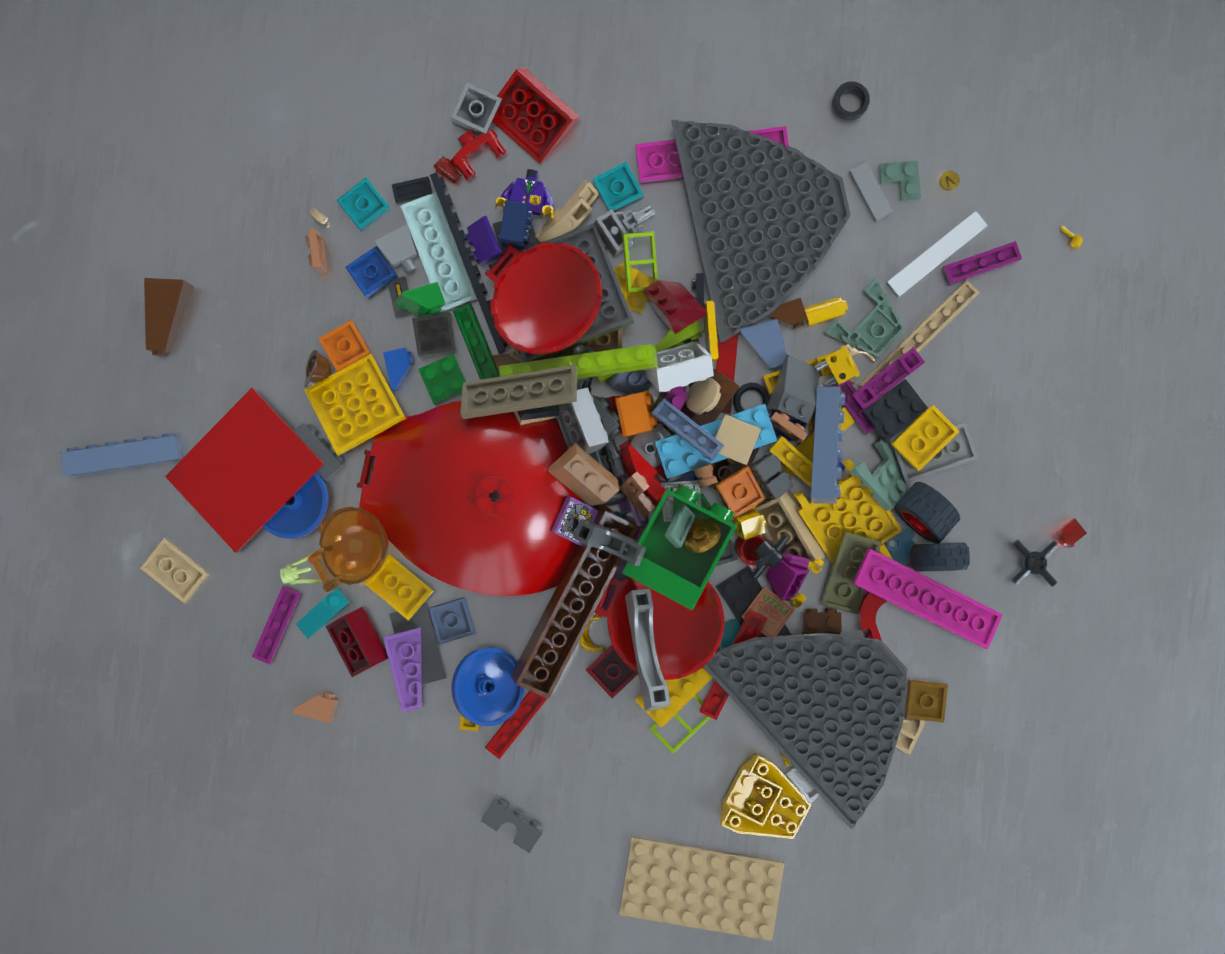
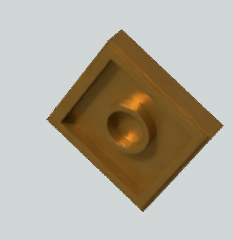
M909 679L905 718L944 723L948 684Z

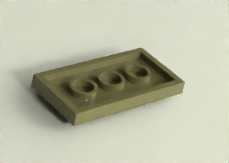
M847 531L843 532L820 601L821 605L858 614L865 590L852 583L867 549L879 552L882 544L881 541Z

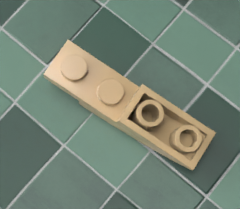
M584 180L562 209L557 208L554 211V217L551 218L550 216L534 236L536 240L541 244L572 232L592 211L590 205L600 193L589 181Z

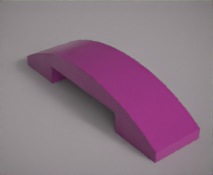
M913 347L852 394V396L862 409L865 410L883 394L923 365L925 361Z

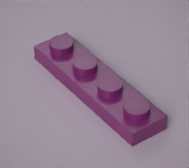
M1014 241L945 265L943 270L950 285L1020 261L1022 257L1017 243Z
M282 586L254 650L253 658L269 665L272 663L302 593Z

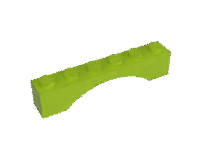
M699 320L677 334H674L670 329L668 334L654 347L656 352L684 345V342L689 339L695 341L701 338V333L704 330ZM614 374L597 377L601 383L605 382L607 385Z

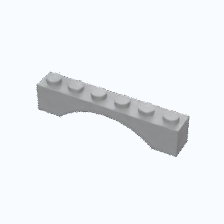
M650 589L632 590L625 596L644 709L645 711L664 709L671 705L668 687L662 675L655 649Z

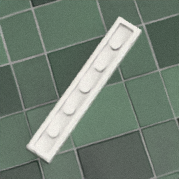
M975 211L891 278L887 284L897 297H900L988 225Z

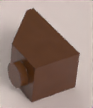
M801 298L780 304L771 314L766 316L771 320L777 319L779 324L787 328L793 326L794 329L804 326V322L808 320Z

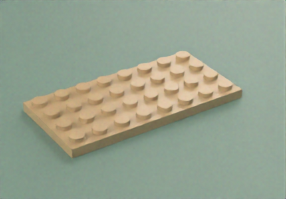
M632 837L619 915L772 941L784 862Z

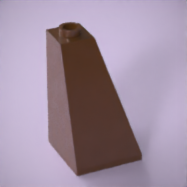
M144 278L146 350L152 352V355L164 356V353L171 352L193 291V286L185 280Z

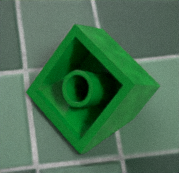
M438 282L402 292L394 302L395 306L419 318L426 316L427 319L436 316L437 312L441 311V308L446 304Z

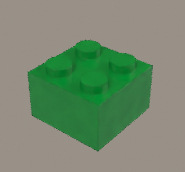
M454 354L418 369L435 406L462 395L463 383L467 381Z

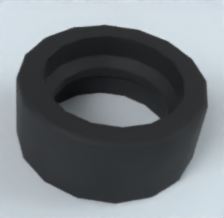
M855 81L841 84L832 99L835 113L845 120L860 118L866 112L870 103V95L867 88ZM847 90L856 91L862 98L861 107L854 112L845 110L840 104V97Z
M752 382L742 385L734 395L733 405L737 413L744 411L740 401L742 394L748 390L759 392L762 395L763 404L766 405V408L770 400L766 388Z

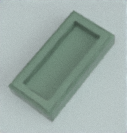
M685 504L679 505L665 534V537L676 548L682 547L696 517Z

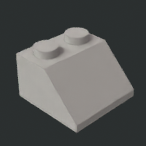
M466 83L451 116V122L468 130L486 134L502 99Z

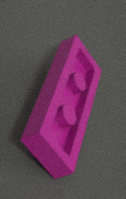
M849 380L837 384L835 387H841L842 393H845V405L843 407H845L861 430L867 435L873 430V427L863 416L862 412L864 410L852 396L857 390Z

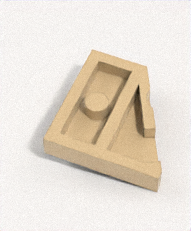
M903 720L895 749L910 755L926 722L923 720Z

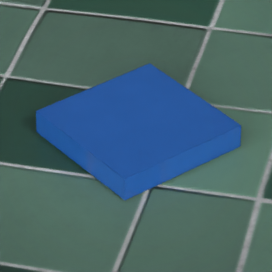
M377 246L345 267L366 298L398 277Z

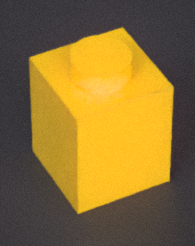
M756 510L743 513L734 519L735 525H737V535L744 540L766 533V520Z

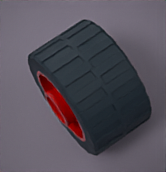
M915 482L895 504V510L901 519L920 536L935 544L941 543L961 519L957 509L945 496L923 482Z

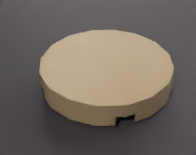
M707 378L704 381H696L690 387L686 404L693 413L701 415L705 411H711L717 405L721 396L719 392L721 387L713 378Z

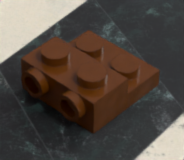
M829 608L825 609V612H818L817 609H806V612H801V635L817 633L841 635V612H837V609Z

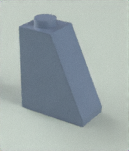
M777 319L742 328L739 335L767 369H774V372L781 370L787 353Z

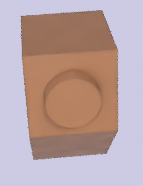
M323 692V694H319L294 708L292 713L331 723L339 699L334 698V694Z

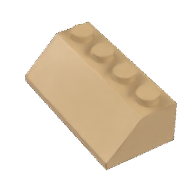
M790 489L779 498L766 500L753 509L764 516L766 520V533L763 534L773 545L779 541L784 533H788L791 536L785 544L786 551L783 554L801 556L810 559L809 561L811 562L818 558L823 560L827 556L797 511L800 506Z

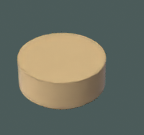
M312 208L309 212V215L322 225H325L329 220L315 208Z

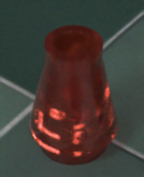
M444 156L433 166L436 169L435 172L454 184L462 176L450 159H446Z

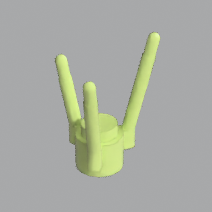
M319 549L293 563L287 564L286 568L280 569L282 582L284 584L290 582V585L324 583L325 579H298L299 574L311 571V568L298 570L295 567L322 553L323 550Z

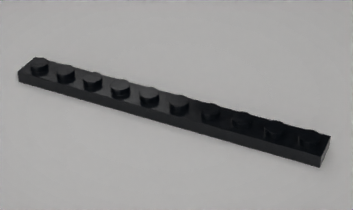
M437 172L430 174L499 354H503L506 352L505 347L508 344L500 336L494 325L490 307L491 300L487 301L484 294L488 292L484 282L480 283L477 277L481 274L477 264L474 266L471 259L474 256L470 247L466 248L464 241L467 238L464 230H459L457 223H460L457 212L453 213L450 206L453 205L450 194L446 195L443 188H446L443 176L439 178Z

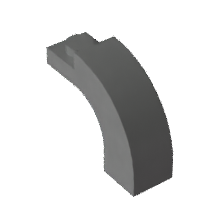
M580 520L573 536L574 539L587 546L610 552L635 566L640 565L646 551V547L636 543L637 541L609 528L584 520Z

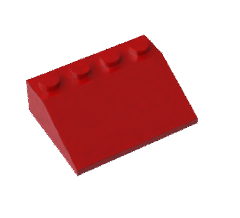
M523 67L513 72L497 95L502 100L492 121L541 164L567 136L581 117Z

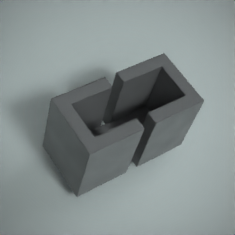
M774 454L764 455L749 466L756 481L763 480V483L759 486L768 500L779 498L793 487L791 477L787 472L781 470V461Z

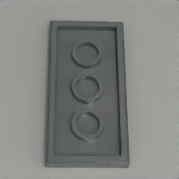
M423 604L409 621L399 612L390 613L389 616L394 634L421 627L422 685L447 678L427 604Z

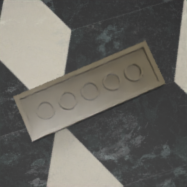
M576 365L464 382L460 415L463 419L577 402L578 369Z

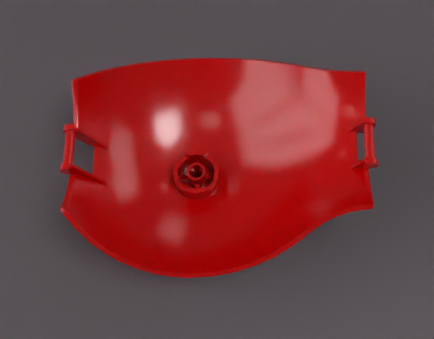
M461 401L440 405L417 415L406 416V419L374 436L371 450L364 451L365 460L360 482H357V487L362 488L357 526L374 531L386 538L405 558L425 573L463 590L493 596H521L546 591L559 584L578 544L551 532L567 496L580 502L583 500L547 470L568 450L557 418L520 425L514 412L463 419L460 415ZM376 457L370 485H367L372 459ZM498 491V495H501L500 499H496L493 502V498H490V495Z

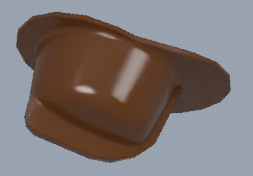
M317 350L312 351L308 359L304 388L308 386L310 381L322 382L330 376L329 361L327 358L319 355Z

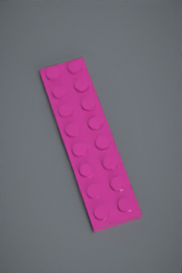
M786 126L747 131L774 140L787 147L789 146ZM675 139L635 144L640 183L684 178Z
M867 549L852 583L984 649L989 648L1003 615L872 549Z

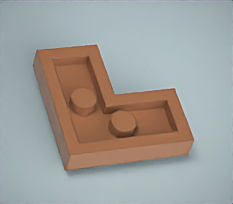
M638 472L634 473L619 487L643 518L655 509L652 500L643 493L649 488L646 479Z

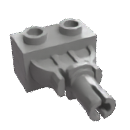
M650 204L632 213L631 209L626 212L616 213L611 209L595 220L594 223L600 237L613 257L624 251L622 234L637 233V231L642 229L640 223L655 215L654 210H650L652 208ZM634 237L628 238V247L632 244Z

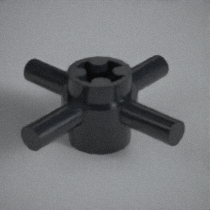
M784 533L775 545L767 539L758 547L754 554L760 559L756 561L757 568L752 573L754 578L758 579L767 566L772 570L785 557L783 554L786 551L785 544L791 538L788 533Z
M1019 539L1012 543L1024 556L1022 559L1023 569L1011 579L1015 585L1029 573L1040 574L1051 587L1057 584V581L1046 570V558L1059 547L1055 541L1051 542L1042 552H1030ZM1032 558H1035L1037 561H1039V565H1037L1034 569L1031 566L1034 563L1033 560H1031Z

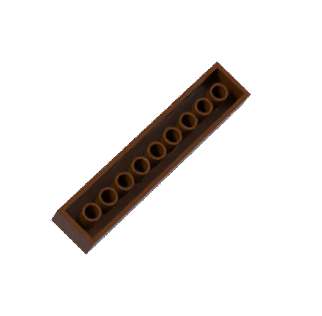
M598 506L597 510L599 512L595 518V524L609 528L631 539L633 538L638 529L635 523ZM585 544L583 546L578 545L510 676L516 685L550 698L622 558L599 548Z

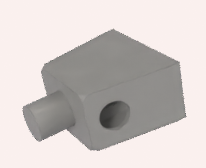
M407 224L374 240L394 268L402 265L406 274L416 269L412 260L418 257V253Z

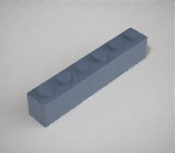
M817 387L811 499L813 503L837 504V498L841 496V487L838 486V479H841L842 476L839 460H842L843 457L840 442H843L844 438L841 423H844L845 418L844 412H841L842 405H845V393H842L841 387Z
M174 433L162 434V438L156 439L155 436L143 437L142 441L126 439L122 444L107 442L102 447H98L97 444L87 445L86 449L79 450V447L67 448V452L60 453L63 476L69 477L177 461L183 458L181 439L178 436H174Z

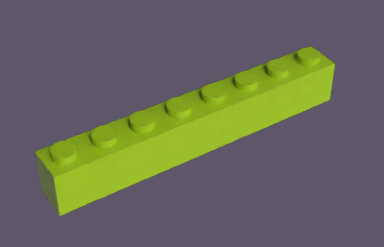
M652 344L503 365L499 366L500 377L576 365L578 369L577 379L653 369L658 368L656 348Z

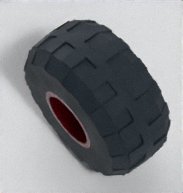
M965 542L914 544L910 550L911 567L916 572L966 570L970 565L969 547Z

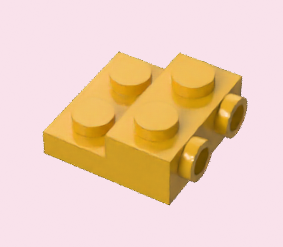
M620 263L619 267L615 266L614 272L628 308L642 315L647 298L643 291L627 292L625 264ZM630 267L632 288L648 287L654 283L653 277Z

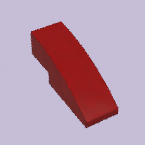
M631 444L622 448L620 452L629 477L636 472L642 475L649 485V488L643 493L653 503L658 502L666 491L654 478L658 471Z

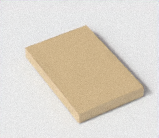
M166 538L161 540L140 567L142 571L183 604L188 602L210 574Z

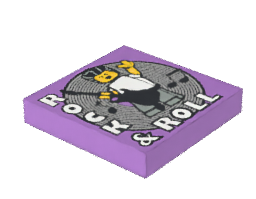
M567 496L551 532L583 546V543L573 538L580 520L594 523L599 511Z

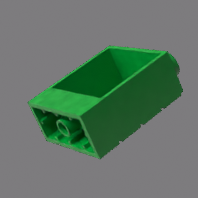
M679 484L675 493L666 489L638 544L646 547L640 565L635 566L628 562L622 573L693 610L737 525L731 523L735 514L733 511L715 502L710 511L696 504L700 494ZM669 496L673 497L672 519L679 505L685 504L696 515L693 522L699 519L708 520L707 518L717 522L721 529V536L712 548L704 552L692 553L687 550L684 543L681 548H676L665 537L671 521L664 522L663 507Z

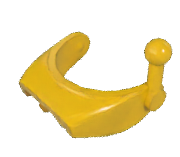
M598 614L593 615L579 640L580 647L590 652H602L606 649V646L600 647L595 645L589 636L590 623L602 617Z

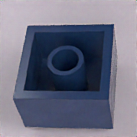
M505 200L499 236L502 246L507 247L509 244L513 248L525 249V244H529L530 233L528 225L532 226L533 214L529 204Z

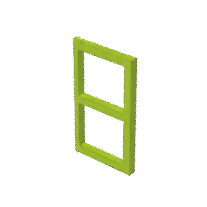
M654 231L622 234L627 292L643 291L646 288H632L630 265L652 263L654 282L658 280ZM650 236L652 259L629 261L628 238Z
M695 695L694 698L702 706L703 701ZM676 713L674 716L689 733L674 748L655 730L658 726L656 722L649 729L673 754L710 717L706 716L697 726L691 729Z

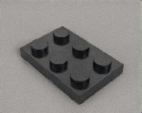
M904 379L865 409L862 414L883 442L886 443L916 420L928 407L909 382Z

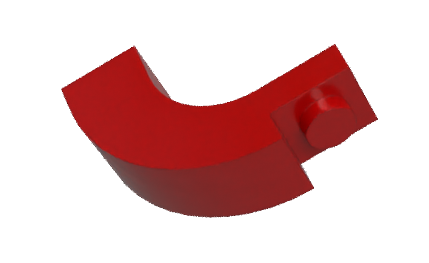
M869 592L864 594L857 614L858 627L861 631L868 630L866 633L867 638L881 639L876 624V614L878 609L887 601Z

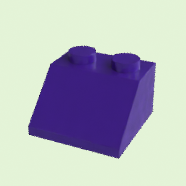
M483 216L467 227L468 233L465 235L469 245L473 244L476 250L472 252L476 263L480 261L481 265L484 266L497 261L502 256L487 216Z

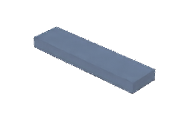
M664 398L651 412L654 417L711 462L724 448L721 442Z

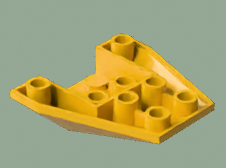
M756 755L740 767L723 799L720 824L736 833L794 839L811 807V803L805 799L774 763Z

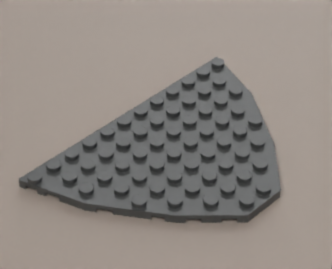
M671 120L710 299L714 302L718 335L720 343H723L740 333L742 328L749 327L771 314L821 263L851 216L843 178L829 171L815 160L808 158L795 148L787 147L774 140L739 129V127L729 124Z
M828 633L752 638L717 650L710 661L703 667L844 822L853 829L870 802L873 801L884 785L903 725L908 669L881 639Z

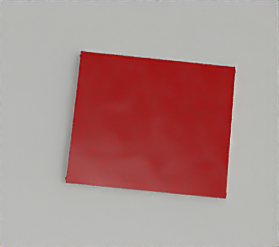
M250 388L165 477L228 544L233 552L237 553L324 463L256 390Z

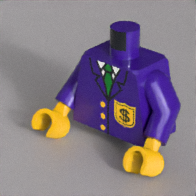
M527 169L526 179L517 178L516 182H511L502 192L501 196L496 199L495 209H497V206H503L502 211H504L505 200L529 204L533 215L545 218L546 214H550L551 218L554 217L553 198L549 189L544 187V182L537 181V170Z

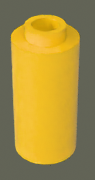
M840 296L804 307L808 317L806 321L808 326L843 316L845 311L848 310L845 299H841Z

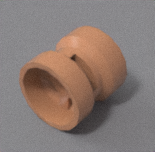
M712 464L693 470L695 476L699 479V488L718 482L716 476L713 475Z

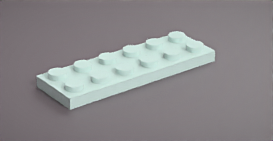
M435 192L401 205L430 284L438 282L446 302L441 308V313L477 300L437 193Z

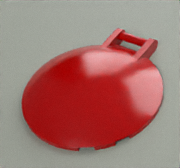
M565 243L537 244L534 248L518 252L508 244L505 248L506 251L494 266L484 273L495 283L490 307L498 333L514 348L531 354H549L572 345L587 332L600 308L602 285L600 275L594 263L584 252ZM504 266V268H503V269L500 271V273L496 276V274L499 272V270Z
M631 577L626 578L623 582L612 578L594 613L607 618L611 643L626 665L638 673L625 596L632 590L650 589L655 649L664 680H674L689 676L710 661L721 643L725 621L721 600L709 581L694 609L691 610ZM612 585L616 586L617 588L609 607L605 611L602 607Z

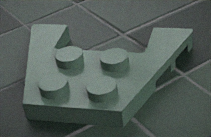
M875 278L863 292L877 306L852 332L836 319L824 333L879 358L905 331V328L894 308L890 305L887 295L880 286V282Z
M879 437L874 443L883 459L879 467L871 475L864 461H861L850 472L853 476H858L861 479V485L863 487L867 486L873 492L871 494L872 497L887 511L893 509L895 504L905 494L907 488L895 453L890 445V440L884 443Z

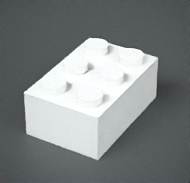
M697 341L656 352L658 368L645 370L646 378L659 392H667L672 388L687 386L689 383L704 381L714 376L711 354Z

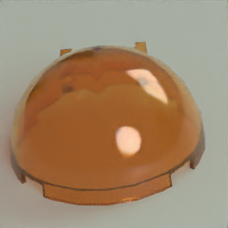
M355 507L341 508L331 513L324 520L319 530L321 533L319 541L321 548L307 558L319 575L325 592L331 591L341 583L351 585L365 582L372 578L385 563L389 548L388 536L383 525L370 512ZM319 559H323L326 568L334 577L332 580L327 576Z

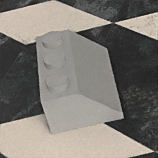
M588 388L577 390V402L558 405L560 412L556 418L568 449L576 443L585 452L590 454L601 449L609 442L607 432L603 428L600 414L596 410L593 396Z

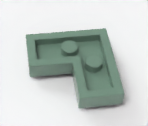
M918 161L879 164L880 184L899 182L901 201L921 199Z

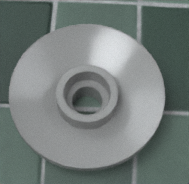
M654 430L638 433L631 441V445L654 468L662 464L654 441L663 439L664 436ZM648 445L653 446V452L647 451Z

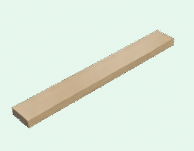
M966 279L858 384V387L864 386L914 347L919 353L980 292Z

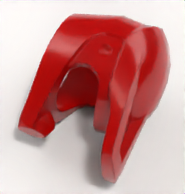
M760 535L746 540L738 536L734 545L735 552L747 566L755 570L757 568L756 561L760 558L754 553L766 540Z

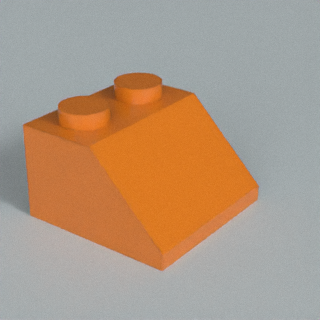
M649 390L615 398L623 437L657 428L658 419L651 413L653 411L654 399Z

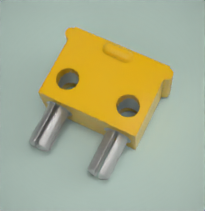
M845 345L841 346V349L824 357L826 360L815 365L816 368L827 362V364L816 370L819 371L829 366L834 375L833 378L825 381L824 385L836 379V381L825 387H830L836 383L841 384L855 376H860V372ZM832 356H836V357H837V361H836V362H833V361L831 360V357H832ZM841 373H844L846 375L845 379H842L840 377Z

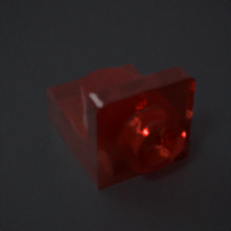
M1075 518L1055 532L1058 535L1057 540L1059 543L1067 548L1075 546L1074 543L1087 534Z

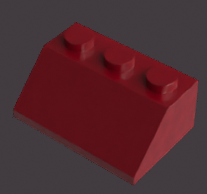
M657 280L643 289L650 306L674 334L679 333L708 314L682 283Z
M363 607L325 626L351 677L388 659L386 650L382 646L377 632L374 630Z

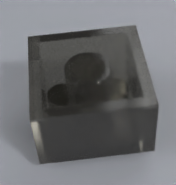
M450 312L412 318L417 353L420 359L458 353L453 316Z

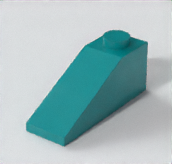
M338 587L321 600L296 625L306 638L309 639L353 601L341 587Z

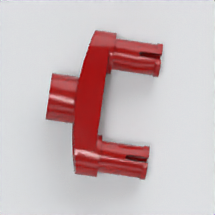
M468 130L457 139L462 148L453 156L451 162L454 167L460 170L466 181L470 179V175L473 177L476 174L466 159L482 146L488 145L497 159L501 157V154L504 155L507 152L497 139L498 136L494 130L477 137L472 130Z

